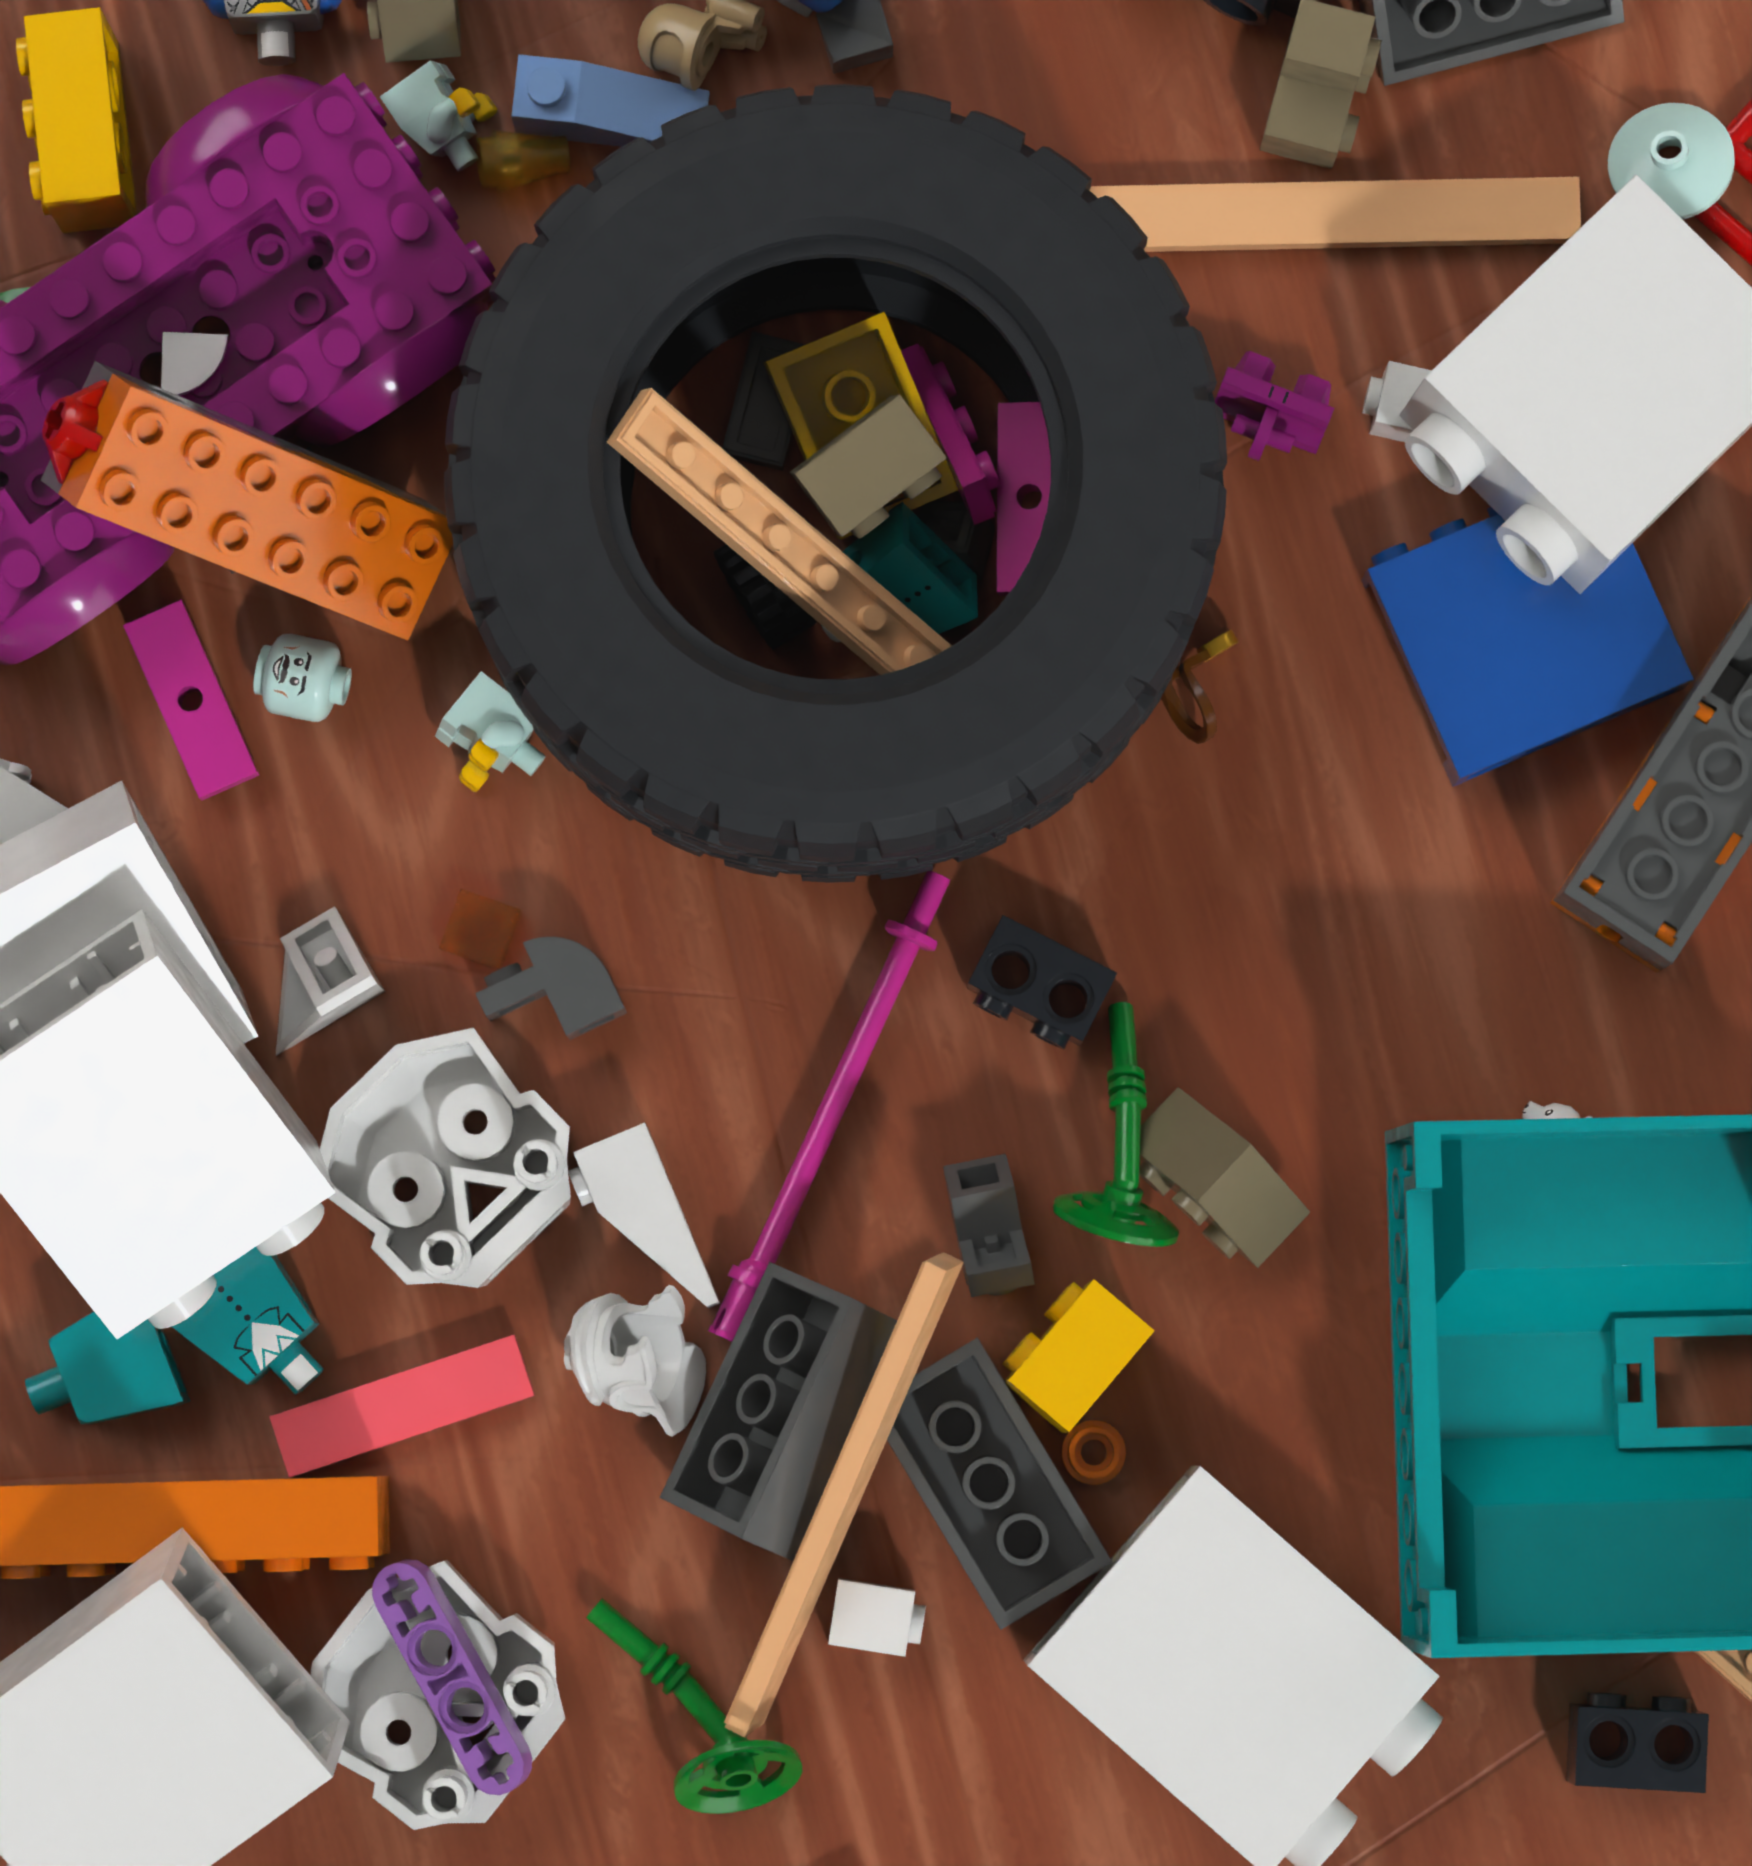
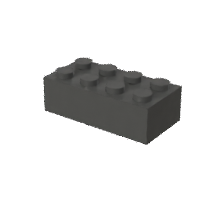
M769 1262L659 1498L745 1541L793 1561L897 1320L849 1296Z
M978 1337L914 1376L887 1442L1000 1630L1112 1563L1111 1558Z

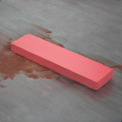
M514 1334L269 1416L288 1477L292 1478L536 1395L517 1337Z

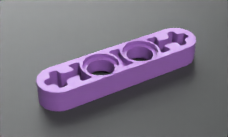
M404 1559L384 1567L377 1574L372 1586V1597L375 1606L473 1784L486 1794L502 1795L511 1792L527 1780L532 1770V1755L529 1746L438 1580L429 1567L418 1560ZM396 1574L402 1581L413 1578L417 1583L418 1590L413 1592L411 1599L418 1613L420 1614L432 1608L436 1617L418 1623L411 1630L408 1628L405 1621L416 1617L417 1614L407 1599L397 1602L393 1598L391 1591L399 1585ZM428 1630H439L445 1633L451 1641L452 1655L449 1662L443 1666L429 1663L422 1655L421 1640ZM459 1688H471L482 1697L484 1713L477 1723H465L455 1715L452 1699ZM493 1723H495L499 1732L489 1736L487 1739L498 1755L508 1751L512 1756L514 1763L506 1769L509 1780H507L502 1772L492 1775L488 1771L486 1763L492 1760L493 1752L487 1741L484 1739L473 1746L469 1739L470 1736L479 1734Z

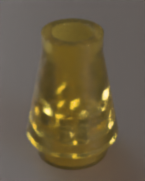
M491 130L489 137H478L476 139V154L479 157L477 169L482 188L496 187L497 192L501 193L554 175L570 173V154L566 136L551 137Z

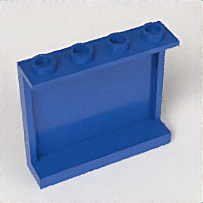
M1491 506L1487 509L1490 518L1467 527L1464 519L1461 518L1430 532L1429 536L1432 542L1409 551L1406 543H1401L1371 557L1374 566L1367 569L1361 581L1364 588L1371 586L1435 730L1447 758L1443 763V767L1452 787L1683 690L1694 680L1633 543L1581 594L1562 576L1551 585H1542L1519 570L1499 545L1496 530L1505 520Z

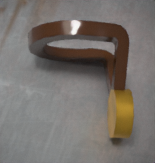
M1232 630L1206 643L1196 650L1198 654L1186 659L1180 666L1176 667L1161 697L1167 712L1177 728L1189 740L1197 744L1205 743L1214 737L1217 732V720L1207 694L1191 670L1237 644L1239 641ZM1177 678H1182L1185 686L1195 698L1202 713L1203 727L1197 725L1185 711L1172 685V682Z

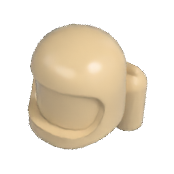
M706 0L707 6L704 12L675 3L659 5L647 14L639 30L638 50L641 60L654 71H665L679 76L684 88L695 91L706 77L720 48L737 50L748 48L757 52L762 48L767 35V28L762 26L765 13L763 7L745 0Z

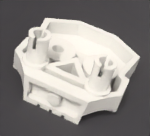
M474 1028L397 1044L330 1108L320 1146L323 1160L335 1193L328 1197V1199L375 1233L371 1248L406 1285L445 1283L475 1288L488 1285L570 1205L571 1195L567 1167L570 1126L535 1090L520 1093ZM472 1111H482L487 1116V1127L480 1134H470L464 1127L465 1117ZM403 1178L414 1179L418 1186L417 1195L408 1202L399 1201L395 1195V1186ZM469 1184L505 1189L473 1219Z
M448 1560L429 1566L527 1742L533 1762L565 1721V1714L556 1682L555 1643L517 1613L503 1619ZM397 1578L399 1585L391 1591L393 1598L397 1602L407 1599L417 1614L416 1617L405 1621L408 1628L411 1630L418 1623L436 1617L432 1608L420 1614L418 1613L411 1599L413 1592L418 1590L414 1579L402 1581L400 1578ZM372 1588L368 1589L313 1660L311 1667V1677L350 1721L338 1763L374 1782L372 1798L413 1830L446 1823H485L509 1792L502 1795L486 1794L479 1790L470 1780L380 1616L372 1597ZM428 1630L421 1640L422 1655L433 1665H445L449 1662L448 1649L451 1645L450 1639L439 1630ZM462 1687L455 1692L452 1699V1707L455 1715L463 1721L462 1716L482 1717L484 1703L477 1691ZM398 1719L409 1724L411 1737L405 1744L394 1743L389 1738L388 1727L392 1721ZM494 1725L484 1738L493 1752V1758L490 1762L486 1763V1766L492 1775L502 1772L507 1780H509L506 1769L514 1763L512 1756L508 1751L498 1755L487 1739L489 1736L499 1732L497 1726Z

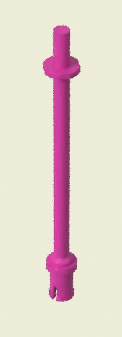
M927 871L903 924L888 919L885 930L890 935L896 937L895 942L750 1258L742 1260L739 1266L732 1264L727 1276L733 1278L712 1325L709 1326L707 1331L732 1342L769 1262L776 1263L919 948L925 951H935L938 942L927 936L926 933L950 883V879L936 872Z

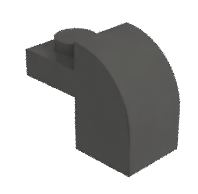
M539 937L523 942L533 966L523 971L519 963L503 967L486 976L484 981L487 988L475 993L490 1022L547 995L569 1040L627 1014L613 981L600 959L580 943L561 937Z
M1006 1154L943 1166L960 1258L964 1262L962 1267L971 1297L985 1294L994 1296L1005 1295L1017 1288L1035 1285L1032 1265L1022 1231L1015 1186Z

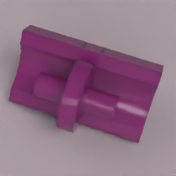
M1252 351L1246 352L1235 369L1227 368L1215 403L1222 409L1223 418L1233 422L1232 432L1254 440L1247 457L1259 461L1265 445L1286 453H1290L1292 446L1316 455L1335 409L1328 406L1331 391L1330 382L1311 374L1300 375L1292 392L1270 383L1276 365L1270 358Z

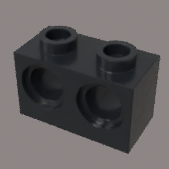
M1002 915L967 984V989L977 994L973 1002L975 1006L1006 1021L1011 1012L1034 1023L1030 1031L1032 1035L1064 1050L1068 1041L1078 1046L1082 1044L1117 972ZM1003 956H1016L1026 964L1028 979L1022 986L1015 989H1007L1000 986L994 980L992 965ZM1063 984L1077 987L1085 998L1084 1011L1073 1018H1064L1057 1015L1049 1003V994L1055 987Z
M1587 1692V1704L1569 1703L1567 1782L1575 1786L1706 1793L1709 1714L1691 1710V1698L1652 1696V1708L1627 1707V1695ZM1612 1721L1620 1732L1619 1747L1610 1756L1597 1757L1592 1752L1589 1744L1591 1731L1601 1722ZM1676 1725L1684 1734L1685 1746L1683 1752L1674 1760L1662 1761L1656 1754L1654 1747L1656 1735L1662 1728Z

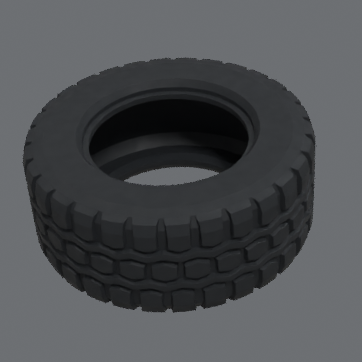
M849 84L817 85L814 88L813 95L798 97L791 87L765 90L737 97L736 108L720 112L716 105H708L683 114L662 124V136L650 143L643 137L636 138L614 151L592 168L594 181L586 187L579 184L570 186L549 206L534 224L536 234L538 235L532 244L522 243L518 245L501 268L489 290L491 300L494 303L489 311H484L477 315L468 335L459 363V369L464 377L461 385L452 392L447 416L445 447L450 455L448 469L444 472V498L448 527L453 536V555L459 580L477 628L506 689L524 716L532 724L535 733L555 758L568 771H573L575 775L587 783L588 790L608 807L629 821L635 819L639 823L651 828L652 835L674 847L699 857L707 854L724 859L725 866L753 874L776 877L779 873L801 875L802 881L825 883L855 882L856 876L878 874L881 880L905 877L931 871L935 863L950 859L961 862L983 854L1006 843L1008 835L1020 831L1024 827L1030 830L1051 817L1072 801L1075 792L1088 782L1093 783L1128 746L1129 739L1139 729L1141 724L1146 722L1159 703L1181 660L1207 596L1214 572L1216 551L1221 542L1227 494L1223 481V470H1225L1227 464L1223 411L1215 403L1212 393L1215 390L1217 381L1202 333L1195 327L1190 326L1185 318L1188 315L1190 305L1165 261L1157 256L1150 257L1144 251L1148 237L1133 218L1112 197L1105 195L1097 198L1090 192L1092 178L1070 160L1050 147L1042 146L1035 151L1024 144L1025 132L1002 120L979 111H971L967 117L951 113V101L926 94L895 90L890 99L875 97L872 86ZM817 310L885 312L886 316L912 323L953 344L971 358L995 382L1010 403L1040 402L1051 455V485L1042 531L1029 563L1014 588L999 607L974 631L955 645L932 658L902 670L856 679H814L777 672L739 658L713 643L691 626L669 603L652 580L633 541L631 495L636 467L606 441L639 392L652 388L666 400L680 380L703 357L722 343L749 328L795 313Z

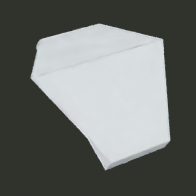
M335 906L280 938L285 948L276 1056L385 992Z

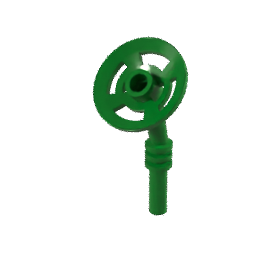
M1117 1002L1108 1007L1112 1069L1107 1073V1082L1109 1084V1108L1115 1112L1113 1180L1106 1181L1103 1192L1078 1191L1059 1195L1054 1199L1052 1209L1059 1218L1067 1223L1104 1238L1141 1246H1170L1177 1242L1179 1229L1162 1213L1141 1202L1143 1190L1138 1186L1140 1175L1141 1111L1147 1106L1146 1084L1144 1082L1145 1072L1141 1067H1138L1133 1005L1127 1002ZM1075 1201H1081L1082 1206L1077 1204ZM1136 1221H1139V1222H1142V1221H1143L1146 1225L1135 1224V1222H1136Z
M603 1598L597 1603L586 1619L641 1665L640 1673L643 1676L651 1673L653 1675L651 1679L652 1684L655 1686L660 1683L664 1684L662 1692L665 1695L673 1692L715 1743L711 1750L700 1754L685 1764L675 1776L673 1789L677 1801L682 1806L696 1812L709 1814L739 1812L766 1804L786 1793L797 1783L802 1774V1763L800 1755L794 1748L776 1741L748 1740L724 1728L726 1725L724 1723L726 1715L690 1673L692 1665L687 1661L680 1665L678 1663L680 1659L679 1654L676 1652L671 1655L667 1654L669 1646L665 1642L658 1646ZM768 1761L782 1762L780 1767L766 1779L761 1780L758 1777L766 1768ZM701 1763H703L701 1769L692 1773ZM706 1786L712 1789H725L728 1791H710L702 1788Z

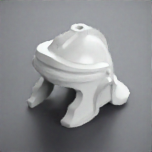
M668 1285L661 1294L654 1295L648 1305L644 1306L628 1303L623 1297L614 1293H608L590 1300L573 1316L571 1328L564 1340L565 1367L567 1370L573 1371L583 1393L591 1404L600 1406L603 1402L617 1410L631 1412L640 1417H646L651 1414L657 1418L665 1433L671 1437L685 1429L692 1419L700 1401L706 1377V1359L701 1348L694 1343L685 1342L680 1325L684 1321L685 1305L682 1296L673 1285Z

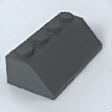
M1358 0L1362 13L1375 16L1370 37L1382 40L1376 64L1384 86L1625 22L1622 0Z

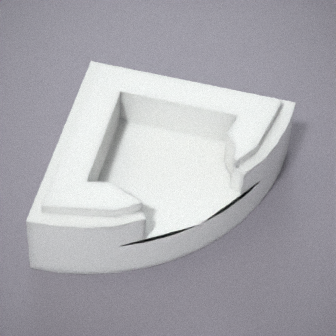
M163 332L161 389L182 396L204 384L223 361L227 349L228 335Z

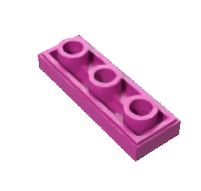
M918 343L901 350L941 449L947 457L946 461L959 489V494L974 525L995 517L994 512H996V508L990 491L1000 487V481L987 451L975 455L970 445L979 441L967 409L965 406H961L953 410L949 399L956 397L957 394L944 362L941 361L932 365L923 346L920 347Z
M1040 402L998 403L997 476L1001 485L997 488V593L999 596H1007L1029 563L1039 540L1047 513L1051 485V455L1047 427ZM1036 491L1042 494L1041 502L1037 507L1033 509L1022 508V499L1027 493Z
M179 600L123 625L198 798L203 801L259 776L257 767L184 602ZM191 692L202 693L203 701L198 709L194 711L183 710L182 702L187 694Z

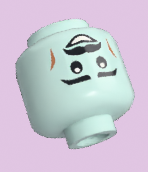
M282 634L275 640L272 646L264 645L260 651L254 674V693L262 695L265 708L272 714L319 722L326 719L334 704L344 705L346 703L351 685L352 670L351 668L342 667L341 654L335 643L295 634Z

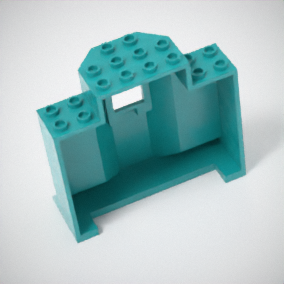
M1752 1114L1411 1122L1385 1131L1401 1643L1412 1652L1429 1658L1752 1650V1425L1657 1428L1654 1337L1752 1335ZM1639 1363L1641 1402L1628 1403L1627 1364Z

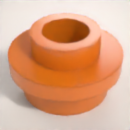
M1089 1420L1077 1424L1067 1433L1062 1444L1061 1456L1066 1470L1073 1478L1085 1484L1098 1485L1112 1480L1121 1471L1126 1458V1447L1122 1436L1113 1426L1103 1421ZM1089 1440H1098L1105 1447V1458L1097 1465L1087 1464L1081 1456L1082 1446Z

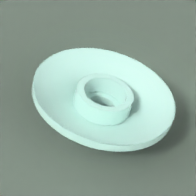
M1685 103L1659 104L1635 114L1615 135L1608 155L1609 178L1615 193L1621 190L1637 174L1681 219L1698 215L1716 203L1728 188L1735 166L1733 143L1724 125L1708 111ZM1668 146H1676L1681 149V152L1671 159L1663 158L1658 154L1661 149Z

